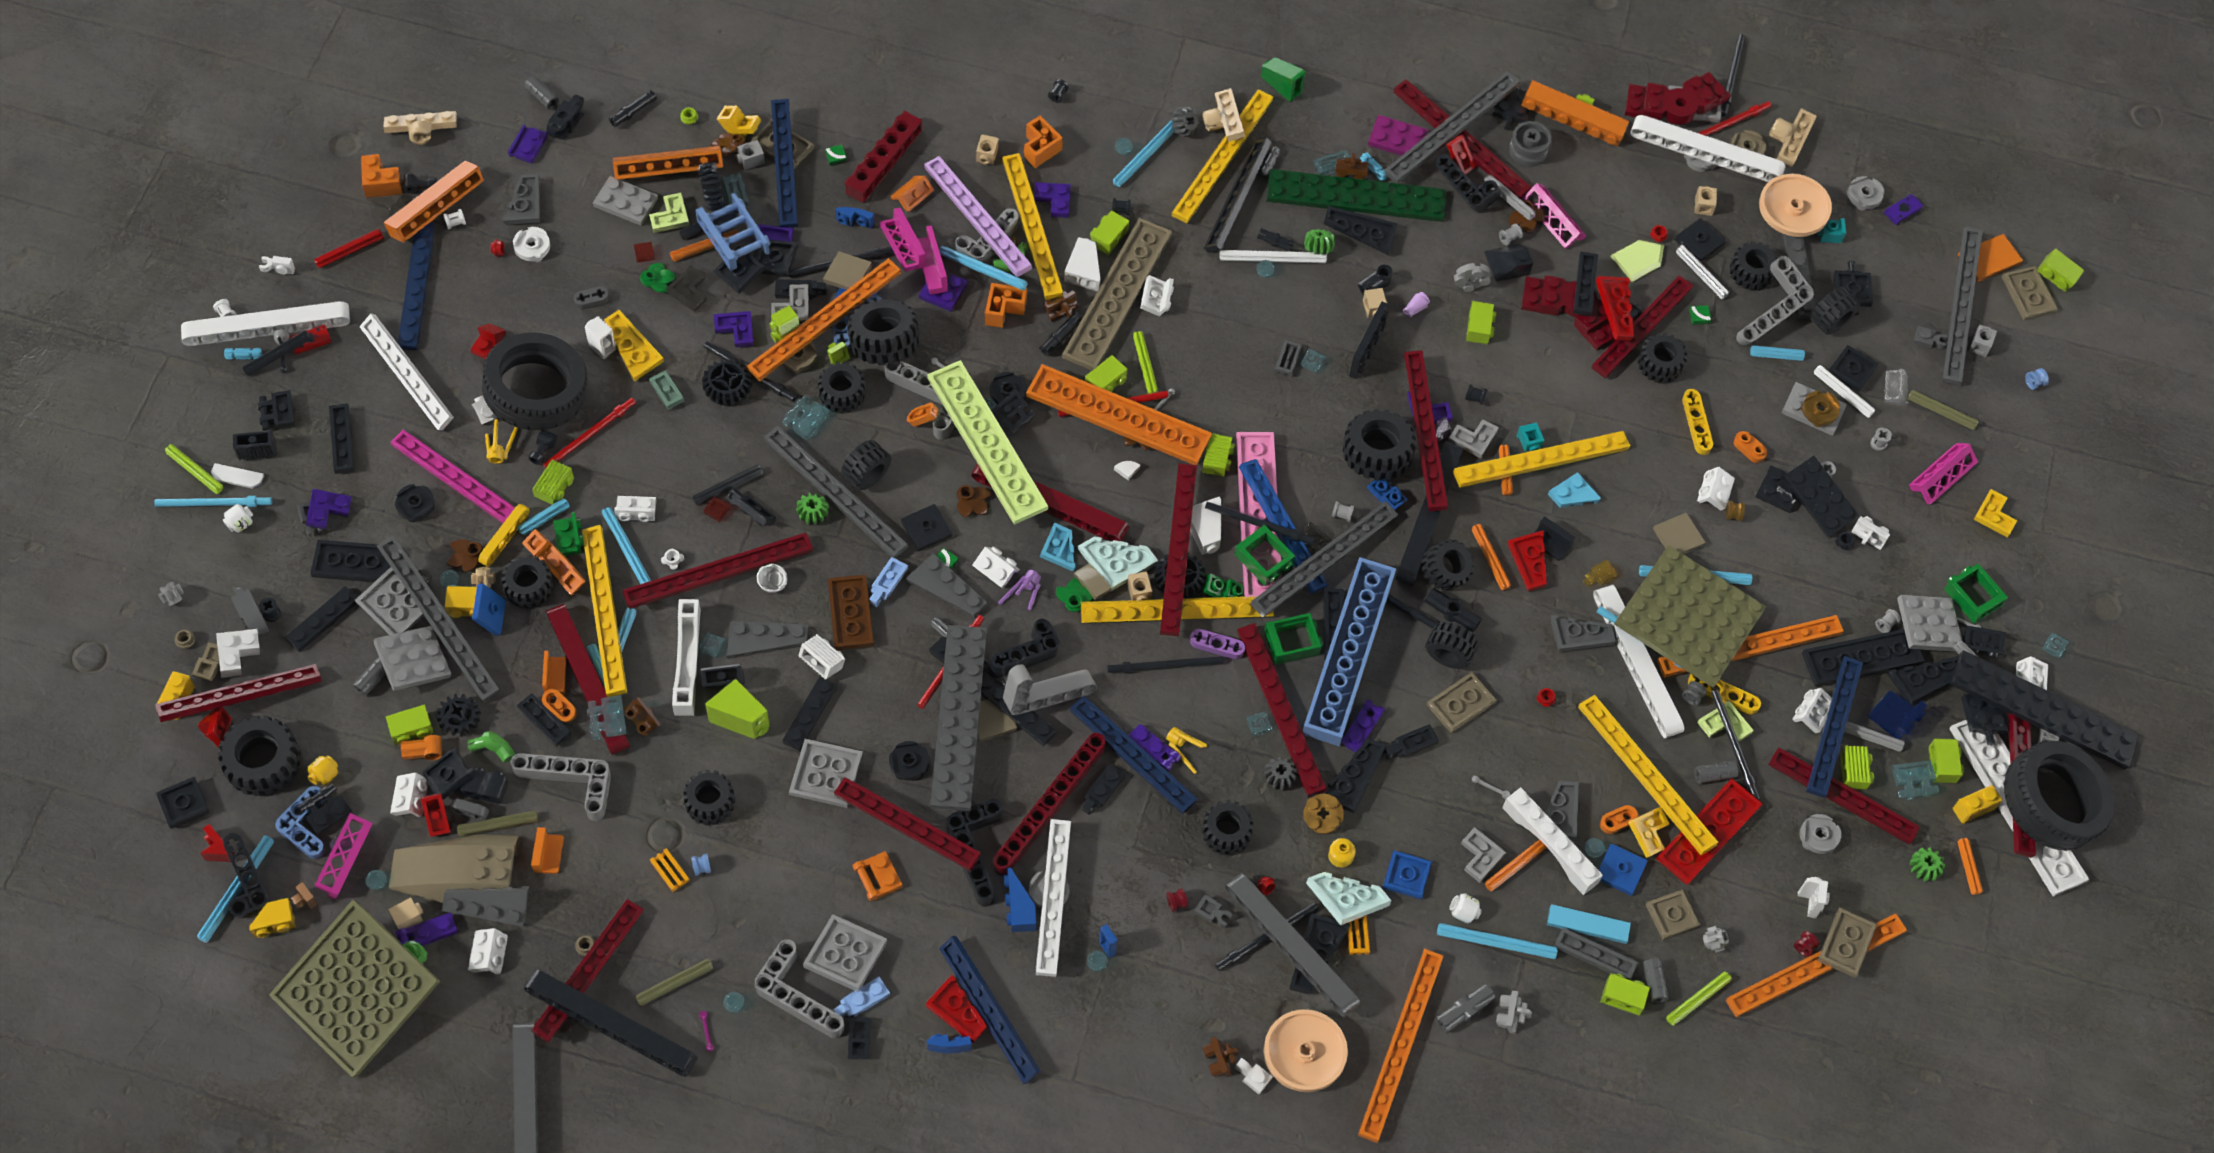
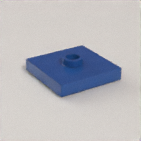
M477 584L472 620L493 635H501L506 600L485 584Z
M1611 843L1598 870L1602 874L1600 882L1632 896L1648 860Z

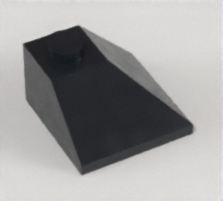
M1515 244L1484 252L1496 282L1530 275L1533 261L1528 248Z

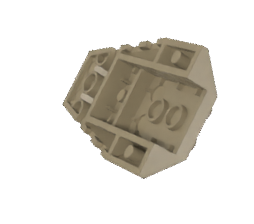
M476 834L395 849L389 889L443 903L446 889L473 888V890L490 887L492 889L510 887L514 856L518 854L520 837L514 835Z

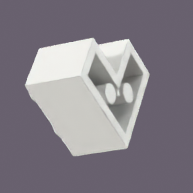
M257 629L216 633L221 678L242 676L240 657L260 655Z

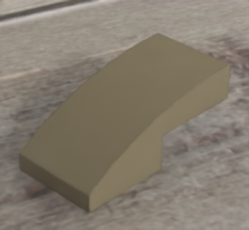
M1090 564L1073 573L1082 587H1086L1094 600L1111 591L1107 581Z
M208 642L203 657L198 658L192 676L212 681L220 669L217 644Z

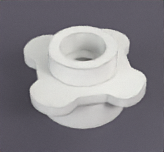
M669 549L664 557L661 558L662 564H667L672 570L677 569L678 564L684 561V555L679 554L675 549Z

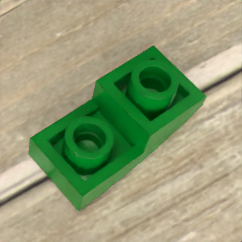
M1209 574L1206 576L1203 593L1215 598L1244 597V585L1232 579L1225 581L1213 574Z

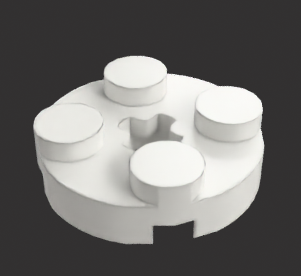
M528 227V230L525 231L520 230L513 239L515 254L526 261L540 262L548 254L551 246L547 233L538 227ZM535 242L534 246L528 245V243Z

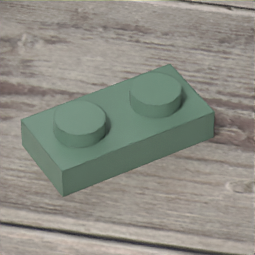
M666 370L649 378L650 384L668 410L684 402L683 396Z

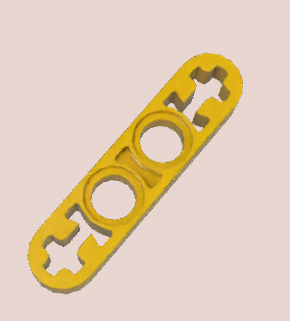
M1688 389L1684 393L1682 402L1694 447L1697 453L1707 455L1713 447V440L1701 395L1695 389ZM1691 411H1698L1700 417L1692 416ZM1700 426L1705 432L1699 433L1695 430V427ZM1703 438H1704L1703 443H1704L1705 446H1707V448H1704V446L1701 445Z
M518 504L480 553L478 561L487 567L493 564L518 531L517 527L528 518L530 513L528 507L523 504Z
M1692 674L1688 678V685L1696 679ZM1720 679L1716 683L1720 688L1719 693L1724 704L1730 701L1737 710L1749 715H1754L1761 707V701L1758 697ZM1699 680V683L1704 686L1705 682ZM1707 684L1705 687L1707 693L1705 695L1713 698L1710 685ZM1735 693L1738 696V700H1731L1728 694ZM1750 702L1754 703L1752 708L1749 707Z

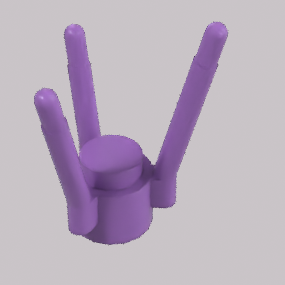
M1028 570L1025 576L1021 577L998 604L1001 605L1016 589H1018L1015 593L1017 596L1024 588L1027 590L1034 589L1028 606V610H1031L1037 591L1041 587L1039 584L1041 576L1034 570Z

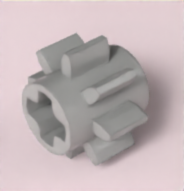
M169 582L159 588L162 593H159L158 596L163 604L167 602L171 606L182 600L181 594L184 591L179 584L175 585L173 582Z
M1717 926L1707 928L1708 932L1703 935L1705 946L1708 949L1715 950V952L1725 950L1724 946L1729 942L1727 932L1724 929L1717 928Z

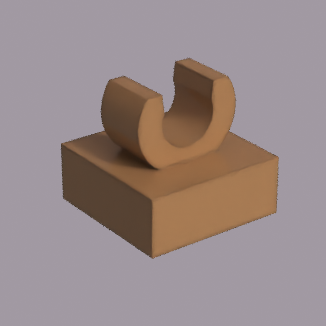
M303 882L296 886L299 894L294 895L291 900L297 909L302 908L305 904L310 909L318 905Z

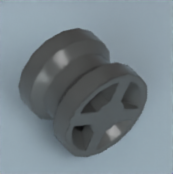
M1691 681L1688 689L1682 693V697L1689 704L1697 706L1701 701V697H1704L1707 691L1702 684Z

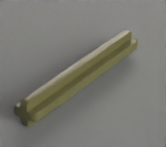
M1912 390L1908 396L1909 400L1967 428L1974 430L1978 424V420L1915 390Z
M534 810L461 824L457 826V832L459 837L535 823L538 822V814Z
M705 959L637 994L636 1000L640 1006H643L711 971L713 965L709 959Z

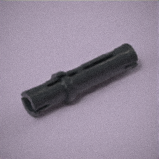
M649 90L631 104L620 108L618 113L609 118V122L616 128L622 122L630 120L635 113L656 100V94L654 91Z
M1074 312L1039 347L1041 352L1048 356L1056 346H1060L1062 340L1081 322L1082 316L1078 312Z

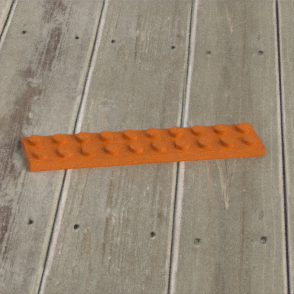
M1043 364L1026 392V397L1193 465H1198L1212 436L1211 432Z

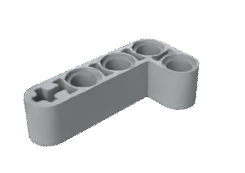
M1006 209L995 220L1008 237L1018 228V212L1014 209ZM962 235L955 242L957 252L985 264L996 253L982 236L976 242L970 237Z

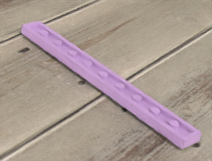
M940 156L924 164L927 172L1016 277L1032 269L1031 263Z

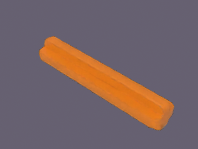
M1500 445L1499 458L1510 456L1509 446ZM1512 476L1501 478L1502 494L1504 496L1512 495Z
M1961 838L1957 843L1972 895H1979L1983 892L1970 840L1968 838Z

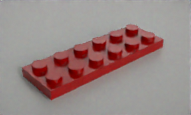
M1731 778L1696 815L1718 841L1717 846L1700 855L1684 834L1680 832L1659 854L1656 860L1683 883L1688 885L1758 811L1762 803Z

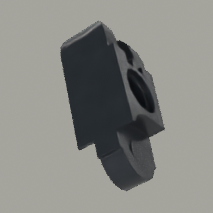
M576 94L573 95L569 102L564 100L549 119L546 133L558 139H565L569 133H572L584 115L580 112L584 104V97Z

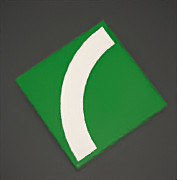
M842 144L825 148L830 166L847 162Z
M1708 305L1690 306L1689 312L1692 325L1711 323Z
M942 548L936 555L950 569L958 562V557L945 548Z

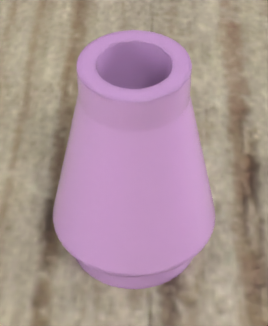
M1423 292L1416 293L1403 309V312L1407 317L1411 318L1416 313L1427 308L1430 300Z

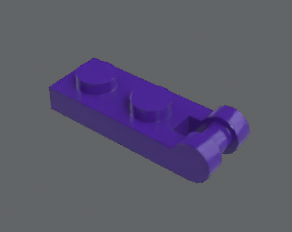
M1367 699L1343 737L1341 745L1356 753L1367 740L1385 708L1373 705L1372 701ZM1368 711L1374 713V716L1370 717L1367 715Z
M1139 724L1128 735L1167 772L1172 769L1174 763H1178L1181 760L1178 752L1169 748L1142 724ZM1165 755L1168 757L1167 760H1163L1162 758Z
M451 913L409 928H401L395 932L397 939H400L402 945L407 941L410 942L408 937L414 935V941L421 946L458 933Z

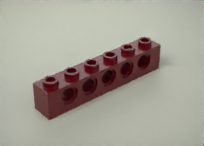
M905 110L901 115H898L894 124L886 129L881 140H877L872 151L866 154L864 161L858 164L854 173L845 180L846 194L864 204L922 132V119Z

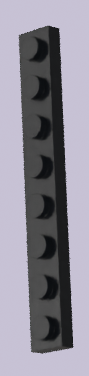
M1268 138L1254 141L1204 246V250L1207 253L1219 251L1223 248L1230 229L1237 218V214L1243 206L1245 197L1250 191L1249 189L1256 178L1259 168L1262 166L1265 155L1268 153L1272 143Z
M942 636L929 648V652L943 664L946 638ZM983 670L981 695L986 700L988 699L1012 719L1016 725L1044 747L1057 734V730L1034 711L1012 715L1003 700L1005 687Z

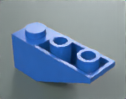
M1008 868V875H1004V887L1009 888V894H1005L1006 906H1010V913H1006L1007 926L1011 925V932L1036 931L1035 904L1013 870Z

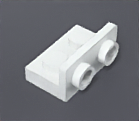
M618 496L617 506L614 510L615 516L621 521H655L656 497Z
M2031 656L2017 662L2016 676L2047 690L2048 664Z
M1822 688L1809 690L1804 695L1802 704L1796 709V714L1792 720L1794 722L1803 721L1814 733H1819L1825 724L1831 697Z

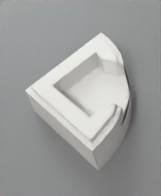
M1124 461L1114 466V471L1127 480L1140 469V464L1132 461Z

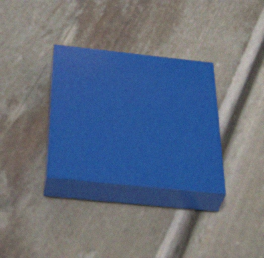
M1393 850L1383 889L1421 900L1432 861Z

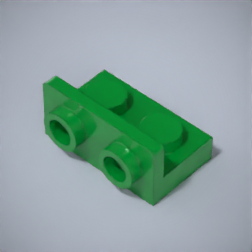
M571 512L572 518L553 521L557 549L564 556L582 554L581 546H584L583 534L579 535L582 525L581 519L576 518L575 512Z

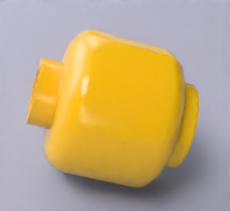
M319 756L307 768L308 779L314 785L326 786L337 776L338 764L330 756Z
M1344 838L1333 841L1328 853L1330 862L1340 868L1349 866L1354 860L1355 846L1351 841Z

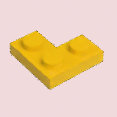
M1992 489L1988 492L1973 519L2007 538L2017 522L2016 519L2001 512L2007 497Z
M1661 807L1628 822L1646 858L1665 849L1656 832L1669 825Z

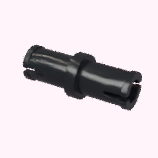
M1263 228L1260 229L1257 239L1272 244L1271 246L1273 247L1277 246L1291 252L1294 241L1281 237L1279 233L1274 234Z

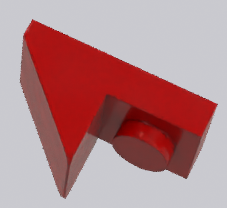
M1458 136L1446 144L1451 154L1449 157L1464 174H1467L1476 167L1464 136Z
M490 323L478 327L480 336L470 349L472 354L486 359L491 349L501 341L506 333V330Z
M223 707L216 708L197 727L210 741H213L219 747L220 742L225 741L223 736L229 731L232 717Z
M438 793L421 797L430 837L449 833L451 830L442 794Z
M208 824L202 828L206 834L203 838L209 844V847L200 853L204 860L231 862L224 848L223 840L213 827Z

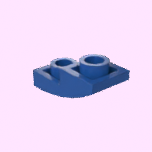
M837 207L835 210L836 220L842 225L852 227L856 222L862 227L872 229L875 224L874 214L851 207Z
M1380 479V481L1374 480L1366 487L1381 503L1386 501L1394 510L1408 500L1396 486L1392 487L1384 479Z
M935 1034L930 1039H927V1048L929 1051L938 1053H961L972 1050V1043L969 1036H957L949 1042L947 1034Z

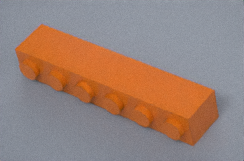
M1533 80L1521 106L1529 110H1533L1545 117L1552 118L1617 147L1629 123L1628 120Z
M714 146L613 158L615 180L696 171L700 164L706 162H714L717 168H722L723 162L721 147Z
M467 161L462 162L387 219L384 225L390 237L404 243L485 181L479 167Z

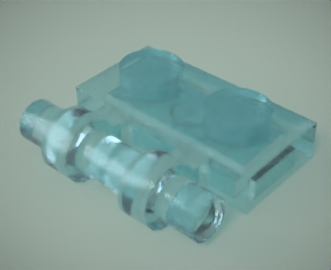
M804 395L795 402L792 410L786 412L782 423L788 426L792 422L794 424L792 431L808 440L830 415V410L815 401L811 406L807 405L810 398ZM802 410L805 413L799 418L796 415Z
M621 695L601 698V706H596V701L588 702L587 716L590 717L589 731L592 733L593 740L600 739V732L603 730L606 731L607 737L627 734ZM603 714L604 722H598L599 715Z
M1931 760L1897 764L1891 767L1896 786L1904 785L1905 790L1898 791L1899 798L1913 799L1915 796L1923 795L1924 797H1929L1932 794L1939 793L1938 786L1930 785V782L1936 779ZM1921 783L1922 787L1914 788L1913 784Z

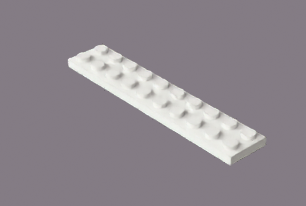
M1967 720L1952 725L1949 728L1955 739H1958V744L1985 788L1993 785L2002 798L2001 803L1997 807L2013 831V817L2007 806L2004 793V780L2010 765V752L1998 734H1993L1995 745L1988 746L1985 735L1969 732ZM2036 842V856L2029 859L2052 896L2082 885L2089 880L2071 850H2055Z

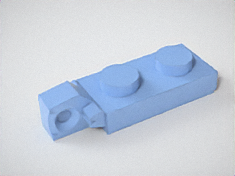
M893 557L890 558L872 584L870 591L872 596L869 599L870 605L877 608L882 599L886 601L908 570L907 564Z
M877 977L862 986L859 992L854 991L840 1001L841 1005L833 1010L841 1017L847 1014L849 1017H856L889 997L890 992L881 978Z

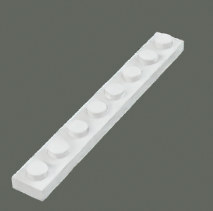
M370 313L361 324V330L437 430L443 431L454 417L378 317Z
M1051 819L1036 975L1056 977L1071 821Z

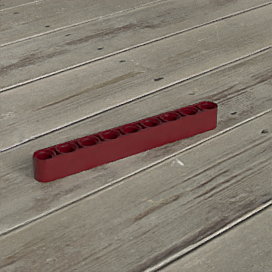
M977 463L971 473V477L978 483L992 488ZM1033 480L1048 505V510L1044 511L1045 513L1107 541L1113 542V540L1122 542L1130 529V526L1125 521Z
M563 603L546 610L548 619L610 754L614 755L630 748L625 733L565 604Z
M1092 733L1085 740L994 856V871L1000 876L1007 875L1008 868L1013 869L1098 761L1105 749V738L1102 734ZM1092 743H1099L1100 746L1095 747ZM1086 757V758H1088L1089 760H1088V761H1082V760H1080V758ZM1076 772L1078 775L1071 776L1069 773ZM1062 786L1065 787L1066 790L1060 791L1057 788ZM1052 801L1054 805L1048 806L1045 803ZM1036 816H1040L1043 819L1040 821H1036L1033 818ZM1029 831L1031 834L1024 836L1022 832ZM1017 846L1019 850L1012 851L1010 847ZM1001 861H1005L1007 865L1000 866L998 865V863Z

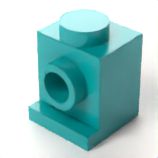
M1845 218L1828 220L1827 224L1817 232V235H1820V242L1842 243L1846 235Z
M1537 422L1519 426L1516 436L1520 440L1524 452L1539 450L1543 447L1545 440Z

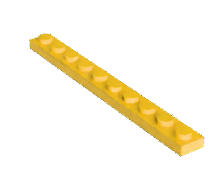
M1259 89L1256 91L1239 116L1245 137L1229 142L1227 136L1224 137L1173 210L1172 217L1188 224L1272 103L1273 96Z
M1020 153L1002 157L1045 300L1062 297L1063 290Z
M1624 431L1454 468L1453 474L1461 488L1629 450L1630 444Z
M601 525L583 529L582 534L606 695L610 698L628 692L603 528Z
M1258 596L1183 599L1181 619L1262 616L1250 604ZM1164 599L1081 602V622L1161 620ZM1274 610L1265 617L1274 616Z
M1596 695L1580 703L1578 708L1699 854L1703 855L1717 846L1718 841Z

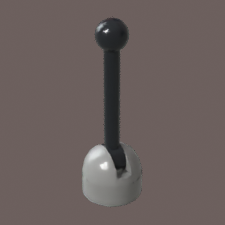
M283 329L274 331L275 342L280 345L289 340V332ZM284 355L281 357L282 366L280 367V371L282 373H286L288 371V368L285 366Z

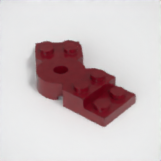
M1710 72L1700 77L1696 75L1683 82L1682 88L1671 90L1665 85L1649 82L1647 87L1629 84L1624 116L1637 117L1643 115L1659 121L1663 117H1667V121L1670 123L1683 125L1691 122L1696 113L1703 115L1728 101L1731 95Z
M1545 275L1544 279L1526 276L1521 310L1554 316L1564 311L1566 314L1575 317L1574 326L1596 351L1615 340L1603 302L1597 299L1595 290L1591 317L1573 314L1576 281L1567 283L1563 278Z

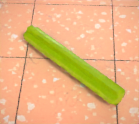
M1134 332L1133 339L1148 394L1158 392L1143 332Z
M173 444L165 448L167 455L215 494L223 491L224 487L219 481Z
M1727 972L1720 974L1666 1017V1020L1672 1026L1678 1023L1732 980L1731 976Z

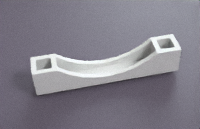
M679 599L677 666L672 700L674 716H694L701 611L699 600Z
M1521 787L1506 798L1503 809L1516 823L1531 831L1546 845L1561 864L1569 880L1583 895L1599 883L1602 874Z

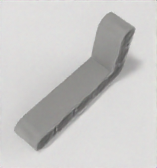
M1781 256L1770 266L1772 274L1788 296L1737 333L1736 338L1740 345L1746 346L1754 342L1813 298L1814 292L1788 257ZM1778 263L1784 266V270L1779 268ZM1789 277L1794 279L1795 284L1789 281ZM1800 292L1805 294V299L1800 296ZM1786 302L1791 304V309L1787 307ZM1772 312L1777 314L1778 319L1773 317ZM1758 322L1764 325V329L1759 327ZM1745 332L1750 335V340L1745 338Z
M896 361L890 365L888 363L884 364L885 378L888 381L942 404L927 379V374L930 373L903 361ZM943 404L937 418L933 421V435L940 440L946 439L955 427Z
M1021 664L1014 666L1009 671L1003 700L1012 715H1019L1090 695L1097 689V685L1090 672L1086 669L1033 683L1026 667Z
M522 753L512 757L511 766L514 774L519 778L588 783L585 799L587 816L592 821H599L604 817L611 780V772L607 762L596 759ZM519 764H525L524 767L517 768ZM545 765L543 769H537L538 766ZM559 767H565L564 770L557 771ZM581 768L585 769V771L582 773L577 772V770ZM600 770H605L603 774H596ZM597 788L602 789L599 793L593 792ZM593 807H599L597 811H590Z
M781 941L755 979L757 994L831 1038L841 1037L844 1033V1021L840 1015L782 982L797 958V950L793 941ZM785 949L792 950V953L788 955H785L782 952ZM773 966L781 967L779 971L774 972L771 970ZM764 982L770 984L767 988H761L759 986ZM784 992L787 994L783 999L777 997L779 993ZM797 1003L805 1004L801 1009L794 1007ZM815 1013H821L822 1017L819 1019L812 1018V1015ZM833 1023L840 1025L837 1029H831L829 1026Z

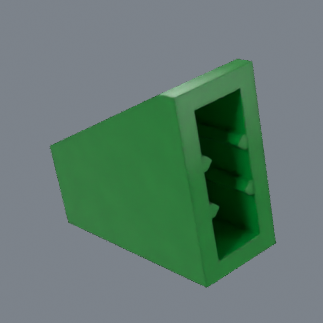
M1274 57L1262 65L1261 77L1285 99L1291 102L1302 94L1306 71Z

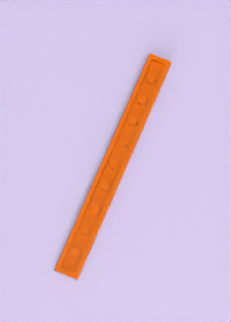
M888 258L747 365L748 370L761 381L900 275L901 270Z
M1837 615L1747 636L1731 662L1843 634L1844 630ZM1660 657L1657 660L1663 678L1688 672L1674 665L1675 663L1666 657Z
M1896 913L1875 923L1877 927L1867 952L1907 931ZM1819 951L1728 997L1725 1001L1737 1018L1834 968L1817 961L1821 953Z
M1427 949L1423 951L1358 1133L1360 1137L1376 1143L1379 1141L1443 955Z

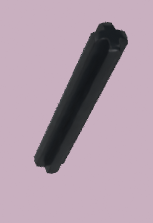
M735 210L713 220L712 223L714 226L720 225L740 215ZM698 222L679 231L683 240L704 232Z
M306 330L302 331L243 366L244 373L247 376L252 375L311 340V336Z
M759 465L746 469L693 495V501L696 505H700L762 475V469Z

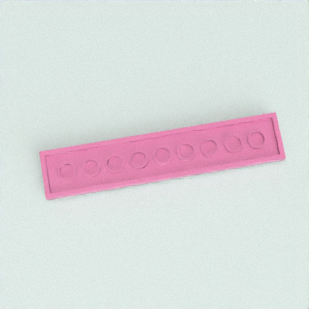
M1237 432L1236 446L1240 513L1269 522L1239 466L1242 463L1257 459L1277 494L1274 432ZM1240 521L1241 542L1260 527ZM1264 541L1250 552L1253 558L1266 571L1281 561L1280 554L1267 541ZM1242 563L1244 597L1259 596L1282 579L1281 574L1274 583L1270 582L1264 586Z

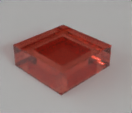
M652 241L634 244L637 263L655 260Z
M714 496L703 512L720 522L730 510V505Z

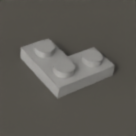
M808 284L789 285L790 303H771V314L778 312V310L781 311V309L789 305L797 314L799 322H805L809 319Z
M1482 419L1475 432H1472L1457 424L1448 442L1464 447L1463 450L1482 458L1498 432L1499 427Z
M1475 827L1461 842L1465 848L1475 855L1464 871L1479 883L1506 853Z

